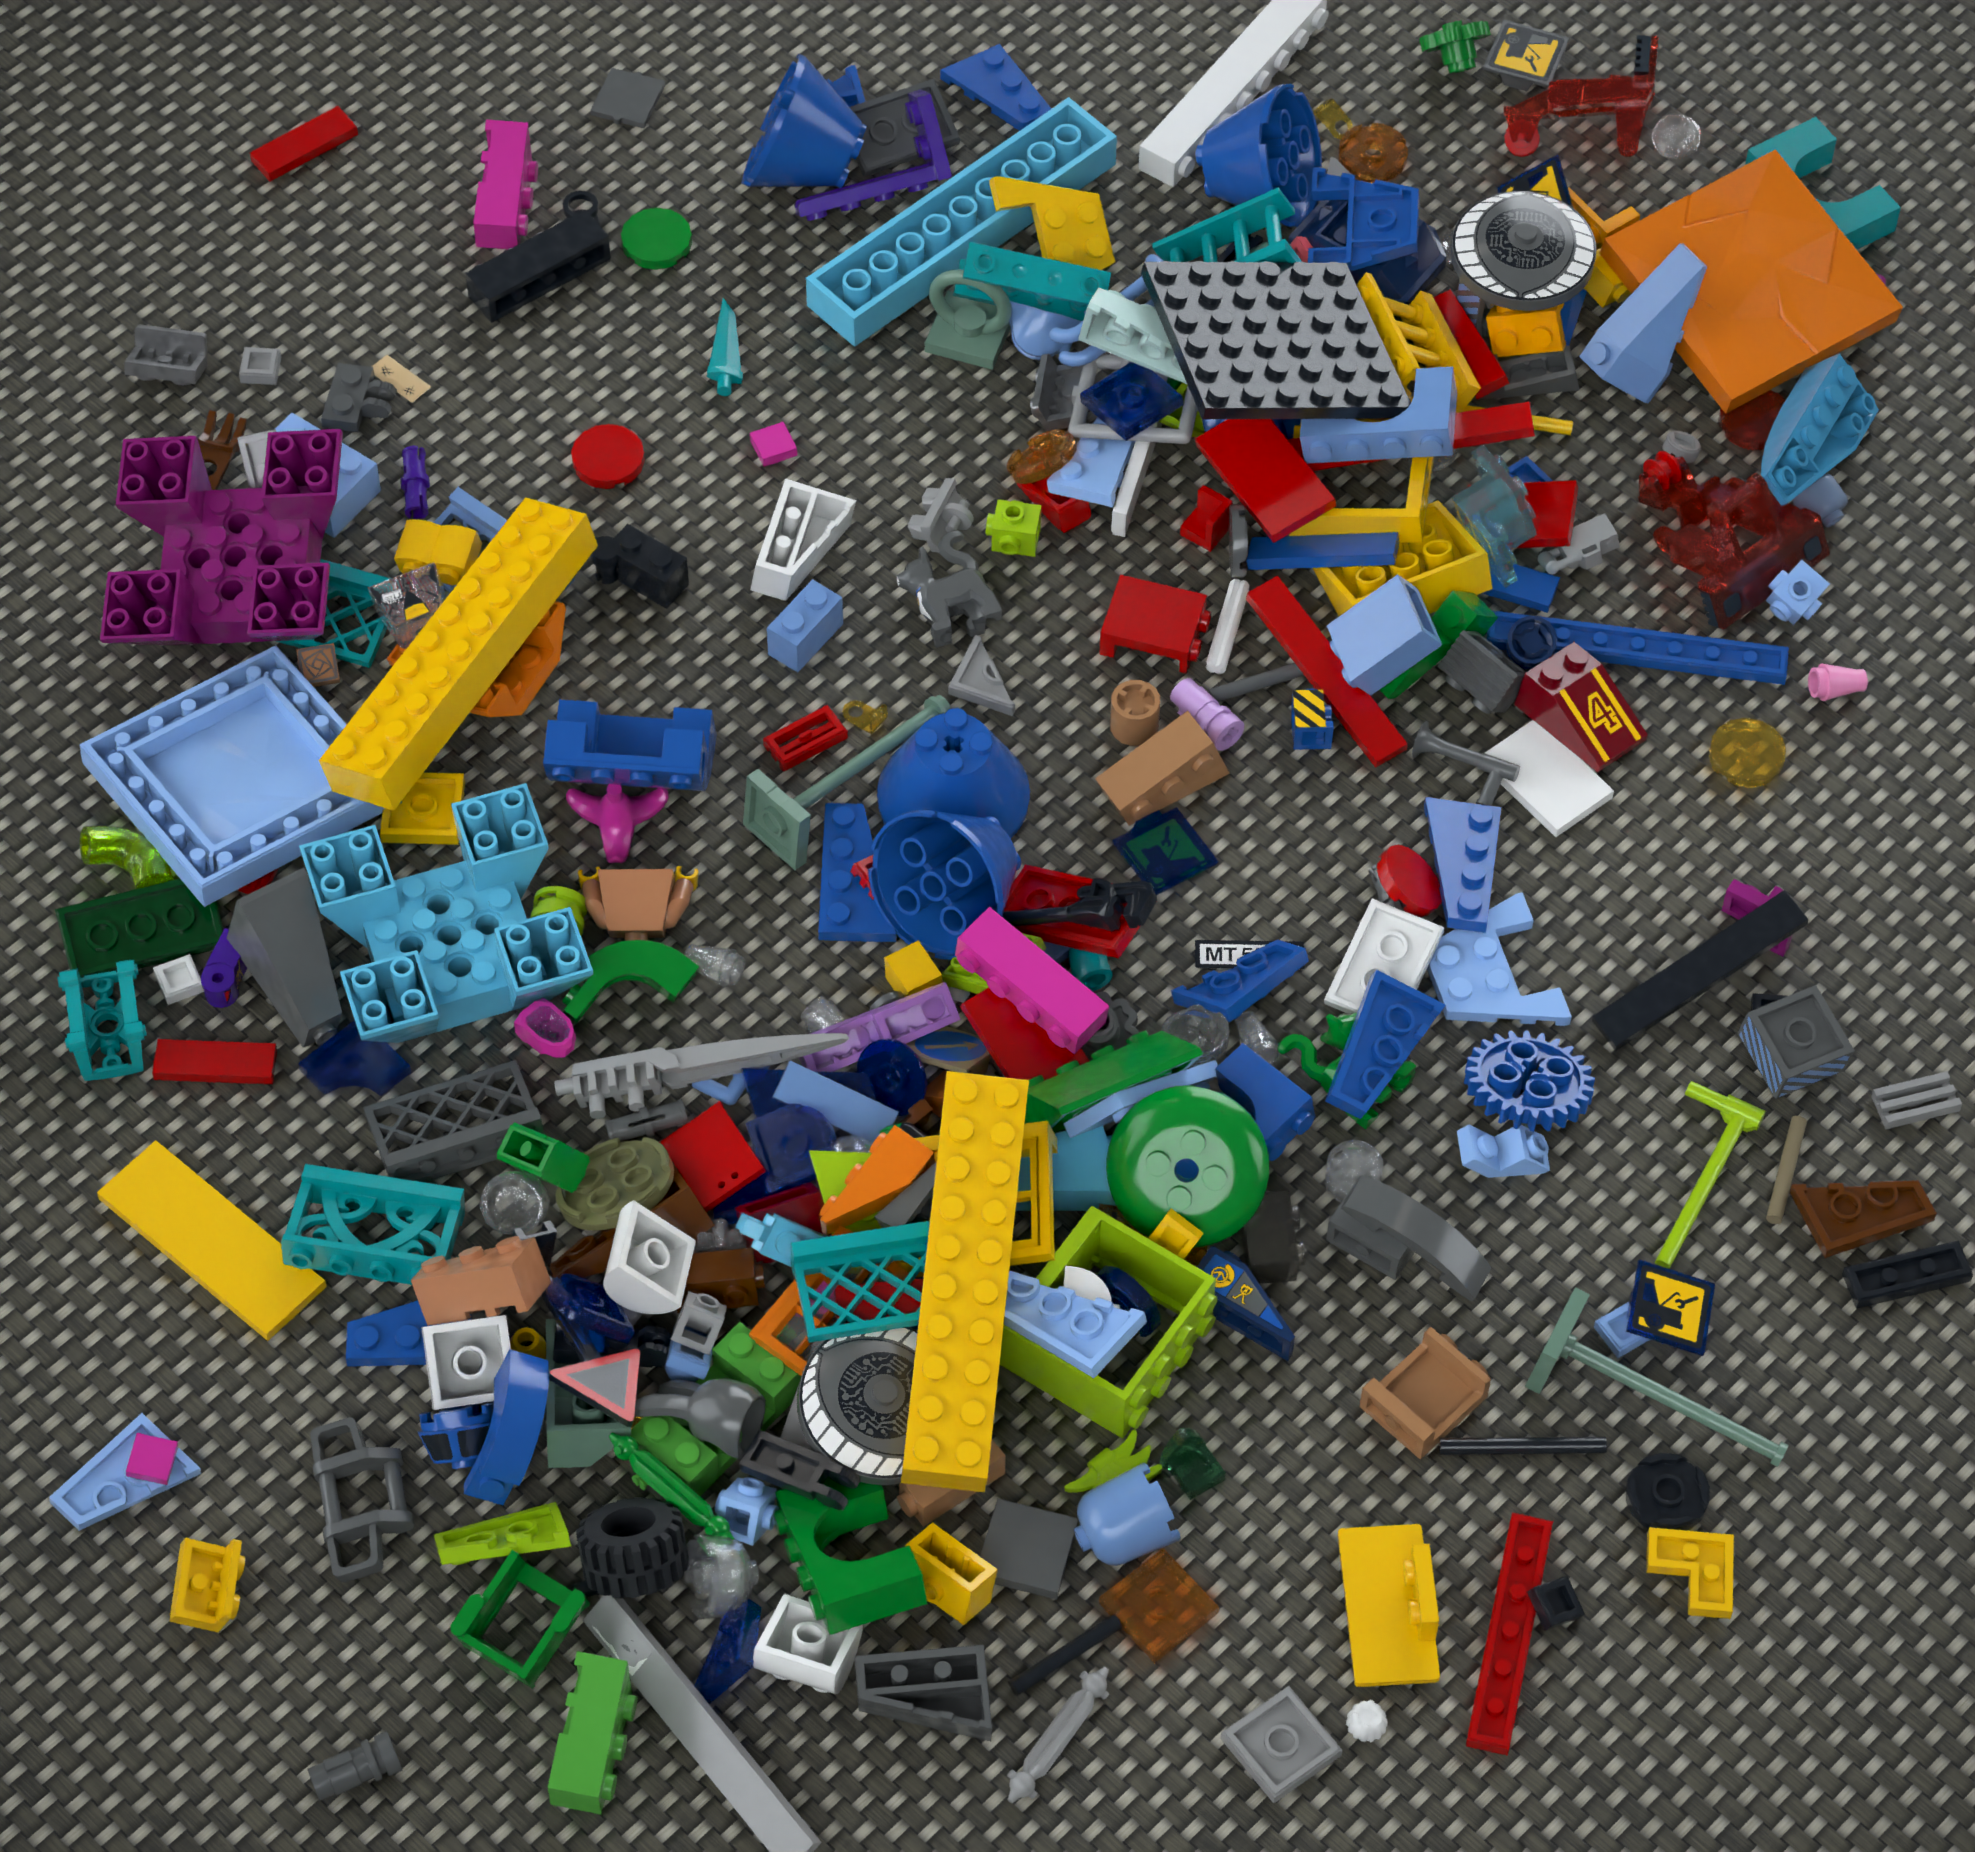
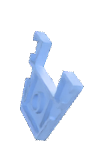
M1523 892L1517 893L1489 909L1486 933L1454 929L1441 937L1427 967V971L1439 1002L1446 1005L1443 1009L1446 1020L1497 1022V1018L1519 1019L1521 1024H1535L1536 1020L1555 1021L1557 1026L1570 1025L1572 1016L1560 987L1525 996L1520 995L1498 939L1499 936L1532 929L1534 920Z

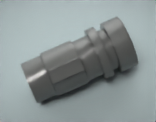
M387 1731L373 1736L375 1741L370 1743L368 1739L361 1741L360 1747L339 1753L307 1769L320 1801L362 1785L363 1782L373 1778L376 1782L382 1780V1774L387 1772L391 1776L403 1771Z

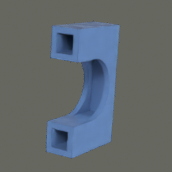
M1453 366L1417 368L1413 400L1404 412L1392 419L1381 422H1363L1356 419H1301L1300 441L1304 461L1306 463L1452 456L1457 403V388Z

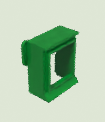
M512 1550L482 1596L473 1594L468 1598L452 1622L450 1630L464 1647L534 1689L535 1682L581 1612L591 1604L582 1591L576 1588L571 1591L527 1564L519 1553ZM518 1582L560 1607L548 1630L524 1665L481 1639Z

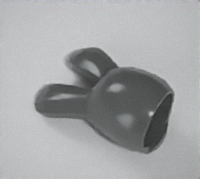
M674 1379L659 1385L658 1394L646 1395L636 1400L634 1415L639 1417L673 1416L685 1419L692 1435L700 1441H708L718 1446L727 1455L741 1460L757 1432L761 1430L766 1400L755 1387L733 1379H713L701 1385L693 1381ZM742 1432V1440L740 1442V1433Z

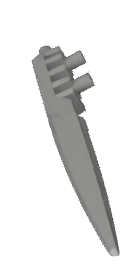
M843 1033L798 1034L737 1039L670 1050L657 1047L575 1063L572 1067V1078L556 1080L554 1082L557 1096L574 1093L580 1108L588 1107L589 1102L590 1117L600 1119L606 1115L604 1098L613 1097L617 1103L623 1102V1095L628 1094L629 1109L631 1111H639V1108L645 1107L643 1091L652 1089L654 1095L662 1094V1083L672 1090L688 1087L687 1084L755 1070L819 1052L842 1044L849 1040V1037Z

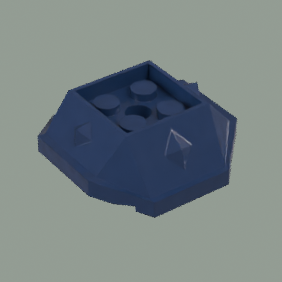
M1348 200L1320 201L1289 235L1288 243L1291 244L1296 236L1306 237L1313 248L1345 247L1347 241ZM1419 219L1417 253L1351 271V274L1357 285L1366 272L1371 273L1384 297L1409 305L1420 291H1424L1444 269L1447 256L1436 229Z

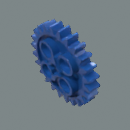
M1511 1030L1508 1031L1507 1039L1496 1033L1493 1036L1492 1042L1483 1039L1480 1048L1474 1047L1472 1049L1471 1057L1467 1059L1464 1084L1468 1085L1467 1095L1475 1096V1106L1486 1105L1484 1113L1486 1116L1497 1113L1499 1114L1498 1123L1502 1124L1510 1119L1513 1120L1514 1129H1518L1522 1123H1525L1530 1131L1534 1132L1536 1124H1541L1546 1131H1551L1552 1123L1565 1128L1567 1119L1576 1123L1579 1114H1586L1588 1105H1591L1595 1077L1590 1076L1592 1067L1583 1065L1585 1058L1583 1055L1572 1056L1573 1046L1562 1049L1559 1047L1560 1039L1558 1038L1549 1043L1545 1041L1544 1033H1541L1535 1039L1531 1038L1527 1030L1524 1031L1523 1037H1517Z

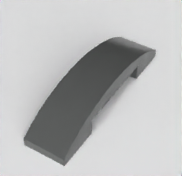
M1364 1175L1359 1176L1341 1209L1373 1232L1379 1228L1385 1230L1442 1271L1438 1279L1470 1302L1475 1300L1491 1270V1266L1476 1247L1451 1224L1415 1199L1375 1179Z

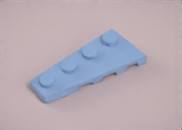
M1009 1270L1004 1325L1092 1378H1095L1147 1322L1145 1312L1131 1308L1128 1312L1115 1308L1111 1301L1098 1297L1095 1301L1076 1296L1075 1290L1059 1286L1058 1289H1053L1040 1285L1039 1279Z

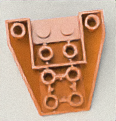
M554 602L470 713L486 717L518 716L525 712L560 661L566 612L564 603ZM435 608L428 613H424V615H420V617H416V621L414 620L410 625L409 631L405 632L402 640L400 639L387 657L390 665L393 666L408 645L411 644V639L413 641L416 637L415 633L418 630V626L419 629L425 626L430 616L432 617L433 613L436 612Z

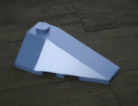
M1680 243L1602 324L1579 357L1606 382L1644 403H1649L1670 374L1673 363L1670 362L1676 343H1681L1685 332L1681 329L1688 309L1694 306L1707 265L1687 246Z

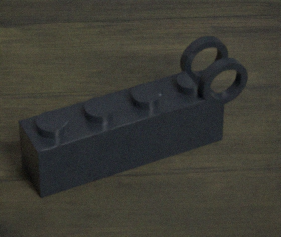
M574 191L568 194L563 200V212L566 219L544 232L535 234L527 241L505 250L502 254L483 264L476 265L472 270L465 273L468 297L491 323L611 260L609 236L600 227V220L597 216L599 209L598 200L595 195L588 191ZM584 199L593 206L590 210L581 209L572 212L569 209V205L575 200Z

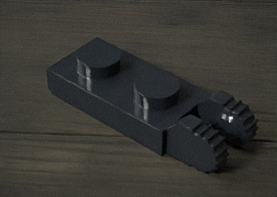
M557 1323L553 1361L555 1363L567 1364L581 1363L580 1358ZM581 1325L600 1356L604 1357L632 1349H639V1367L652 1368L655 1366L656 1368H662V1366H666L669 1351L667 1347H670L671 1333L665 1327L646 1326L639 1331V1329Z
M762 1430L757 1432L739 1463L741 1471L813 1501L816 1498L822 1504L837 1510H844L848 1499L839 1491L823 1485L827 1477L837 1484L851 1489L857 1488L861 1481L856 1472L832 1462L830 1457Z

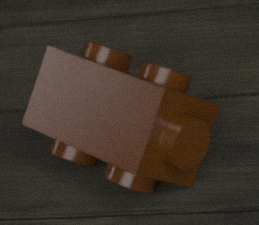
M753 1248L693 1253L682 1304L677 1309V1313H680L689 1291L697 1295H710L716 1298L720 1304L727 1306V1308L759 1305L758 1289L765 1288V1273L763 1263H755Z

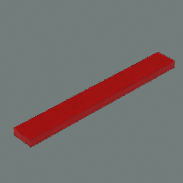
M1530 401L1456 413L1453 449L1534 437ZM1300 437L1287 439L1304 460ZM1387 459L1307 463L1312 471Z

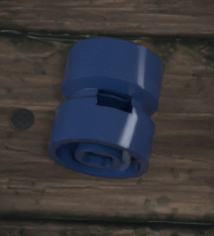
M1530 615L1520 618L1513 624L1508 633L1505 649L1506 655L1514 663L1518 664L1520 668L1524 669L1525 672H1528L1554 655L1557 642L1555 629L1549 621L1539 616Z

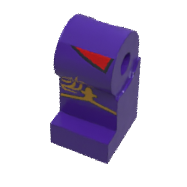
M224 928L200 978L207 1002L218 1008L228 1007L238 999V985L247 970L246 965L241 960V956L227 940L228 928Z

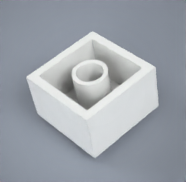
M506 1315L421 1327L433 1410L494 1401V1378L509 1349H511Z

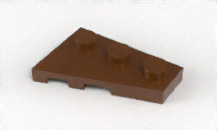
M1919 1180L1870 1182L1868 1186L1845 1187L1843 1183H1828L1827 1187L1807 1188L1806 1184H1792L1790 1188V1194L1824 1258L1933 1222L1937 1214Z

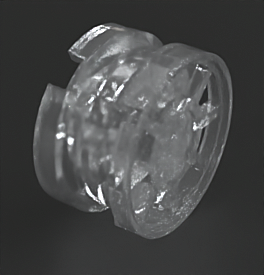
M1358 1140L1345 1141L1335 1146L1327 1158L1325 1173L1327 1190H1330L1335 1195V1199L1342 1203L1359 1176L1364 1175L1381 1182L1383 1160L1380 1153L1370 1144ZM1341 1150L1343 1151L1342 1153H1340V1154H1338L1337 1156H1335V1154L1338 1153L1339 1151H1341Z

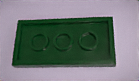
M180 878L55 909L70 970L77 969L81 978L87 975L110 971L117 972L116 962L134 960L135 964L137 963L138 969L172 961L189 954L192 956L212 951L224 930L216 901L204 907Z

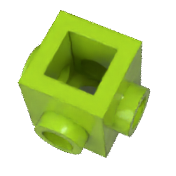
M997 500L995 514L988 513L985 535L992 536L991 551L1002 552L1007 555L1017 554L1035 557L1041 530L1042 505L1023 503L1016 500Z

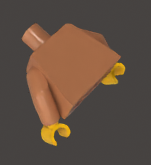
M597 866L595 867L596 873L590 877L584 876L582 869L578 870L580 886L585 897V906L598 927L608 930L610 938H625V941L665 937L666 929H670L677 924L689 905L692 892L698 886V869H694V874L684 876L681 874L682 866L676 867L675 876L673 869H600Z

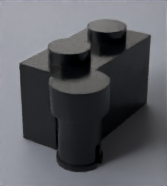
M626 524L614 538L610 536L596 538L598 546L591 554V560L596 567V579L598 581L602 579L603 584H612L619 578V582L666 609L689 585L687 557L633 526Z

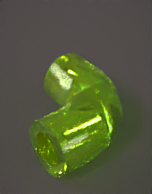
M84 826L80 833V854L85 865L106 864L120 867L131 875L135 889L174 880L170 866L143 835L122 827Z

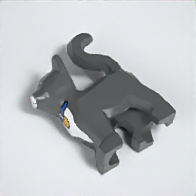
M957 530L944 535L940 539L938 548L939 553L948 562L963 566L962 570L935 580L927 552L924 547L919 548L918 559L908 563L904 571L897 575L898 586L916 597L921 614L932 624L931 635L936 648L952 644L951 617L965 614L968 617L966 629L970 637L985 634L986 618H994L995 621H999L1002 618V609L994 592L985 584L981 572H979L977 562L970 554L954 550L953 545L964 539V534Z

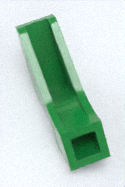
M1452 591L1431 617L1442 646L1382 687L1380 691L1388 699H1395L1447 655V651L1451 649V645L1455 643V639L1459 637L1463 630L1477 631L1484 636L1498 616L1475 593Z

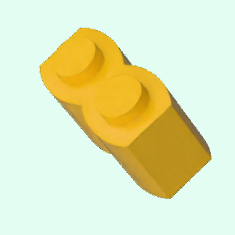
M407 520L394 560L403 575L407 573L408 578L414 579L415 577L416 580H421V572L422 576L426 578L424 572L426 571V575H430L428 572L433 564L436 578L440 582L447 585H457L478 558L482 542L477 531L458 525L441 526L425 520Z

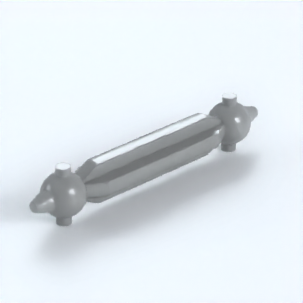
M1102 1667L1097 1672L1091 1673L1083 1671L1080 1674L1082 1689L1069 1697L1024 1759L1023 1771L1016 1773L1014 1770H1011L1007 1776L1010 1778L1008 1801L1010 1803L1028 1796L1031 1799L1036 1797L1037 1792L1034 1790L1035 1780L1046 1775L1093 1709L1094 1698L1101 1697L1104 1700L1109 1696V1693L1106 1691L1108 1668Z

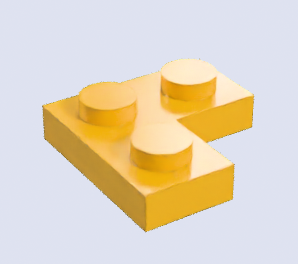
M1649 1527L1647 1534L1646 1573L1689 1577L1688 1615L1731 1619L1733 1613L1734 1535Z

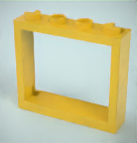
M1366 418L1356 420L1363 422H1381L1392 418ZM1301 423L1294 426L1293 438L1300 437ZM1434 456L1412 458L1406 509L1333 508L1290 533L1289 536L1398 532L1399 542L1422 543Z

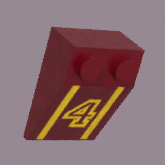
M1572 642L1525 673L1514 705L1596 772L1601 771L1647 739L1648 734L1604 666L1575 642Z

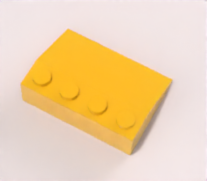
M1439 500L1427 504L1423 542H1400L1395 565L1312 568L1338 616H1341L1397 574L1418 588L1429 614L1436 612L1452 591L1470 592L1478 596L1493 589L1488 553Z

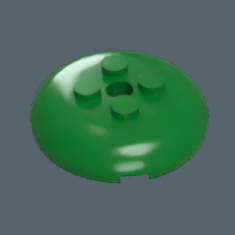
M1193 1085L1164 1088L1138 1101L1128 1110L1117 1125L1111 1137L1106 1159L1109 1190L1123 1217L1136 1230L1149 1237L1172 1208L1203 1232V1235L1193 1248L1218 1243L1232 1236L1248 1223L1264 1198L1270 1166L1264 1136L1248 1111L1237 1101L1221 1092ZM1184 1158L1191 1159L1198 1166V1174L1194 1178H1184L1177 1173L1176 1163Z

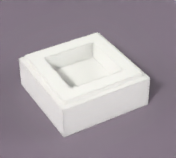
M190 954L153 967L167 1005L205 992Z

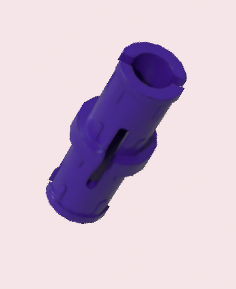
M408 446L402 451L404 475L400 479L401 489L405 495L404 510L407 518L412 516L413 519L419 520L427 517L429 514L427 488L430 487V479L425 469L426 452L424 448L420 447L418 455V446Z

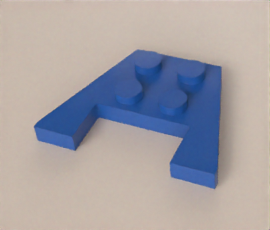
M1313 167L1311 190L1313 201L1348 200L1347 241L1345 247L1308 248V263H1346L1351 272L1418 252L1419 188L1376 179L1373 184L1355 180V175L1342 172L1340 177L1326 174V169Z

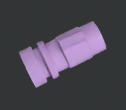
M1186 678L1180 681L1172 690L1170 700L1179 708L1177 713L1181 716L1186 711H1189L1212 740L1217 750H1226L1239 740L1244 731V723L1227 706H1220L1218 701L1202 686H1199L1191 678Z

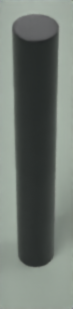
M1115 1614L1110 1615L1009 1680L1008 1683L1015 1695H1020L1122 1629L1120 1620Z

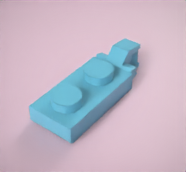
M742 1213L735 1228L740 1230V1233L754 1239L751 1244L753 1249L790 1267L791 1242L828 1237L775 1213L774 1215L766 1213L763 1221Z

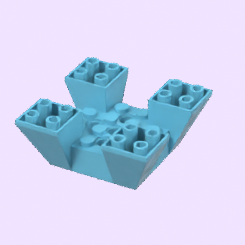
M527 783L452 803V812L464 861L405 878L393 880L375 825L299 845L320 913L366 947L372 962L340 971L343 986L362 1041L400 1043L527 1007L541 998L551 1000L593 975V969L571 907L527 919L521 899L549 849Z

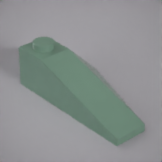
M546 1319V1360L549 1361V1373L553 1369L573 1365L555 1363L553 1361L557 1324L555 1319ZM549 1380L546 1402L548 1468L590 1467L613 1449V1444L609 1438L612 1432L621 1436L631 1435V1427H626Z

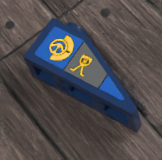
M1211 1246L1197 1265V1268L1216 1278L1215 1296L1218 1297V1300L1213 1309V1315L1216 1317V1320L1289 1361L1293 1355L1295 1336L1247 1265L1243 1264L1241 1259L1234 1253L1221 1251Z

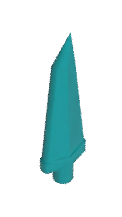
M723 298L710 363L707 368V377L717 381V393L720 396H729L732 384L742 383L743 372H741L736 315Z

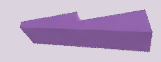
M943 982L810 1033L847 1034L849 1040L834 1047L799 1057L803 1067L825 1076L884 1049L888 1051L961 1019L947 983Z

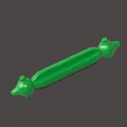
M613 1432L609 1435L616 1457L623 1461H629L633 1471L665 1500L673 1504V1507L678 1508L680 1513L695 1525L703 1526L706 1535L711 1540H722L729 1544L734 1542L735 1539L730 1532V1525L727 1519L720 1515L714 1516L710 1505L650 1452L639 1450L638 1443L633 1437L621 1436Z

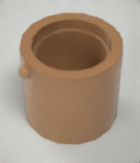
M1128 680L1114 689L1111 696L1110 730L1113 736L1123 744L1140 746L1158 733L1160 695L1154 686L1142 680Z

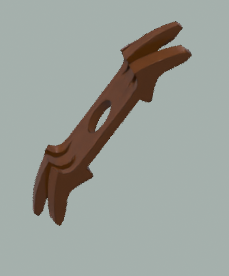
M209 410L204 431L198 438L204 463H213L217 466L216 472L208 476L212 490H217L235 452H239L240 448L237 438L244 436L247 419L240 417L231 439L235 414L228 413L220 433L213 441L217 414L216 411Z

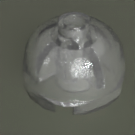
M707 1534L694 1535L696 1540H689L687 1544L689 1566L684 1571L685 1583L694 1584L697 1598L688 1597L689 1605L699 1620L716 1619L731 1615L743 1608L751 1595L752 1586L758 1583L757 1563L755 1560H750L747 1550L736 1539Z

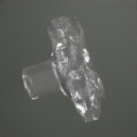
M716 1219L712 1221L715 1225L712 1227V1233L700 1232L697 1235L695 1253L747 1248V1242L743 1240V1234L739 1232L740 1230L733 1229L728 1231V1222L724 1219Z

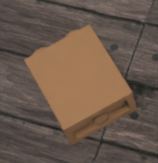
M1429 1327L1424 1332L1422 1343L1380 1382L1372 1378L1362 1388L1360 1408L1421 1460L1439 1443V1438H1444L1487 1398L1491 1379L1486 1369L1478 1361H1470L1463 1355L1449 1336L1439 1334L1432 1327Z

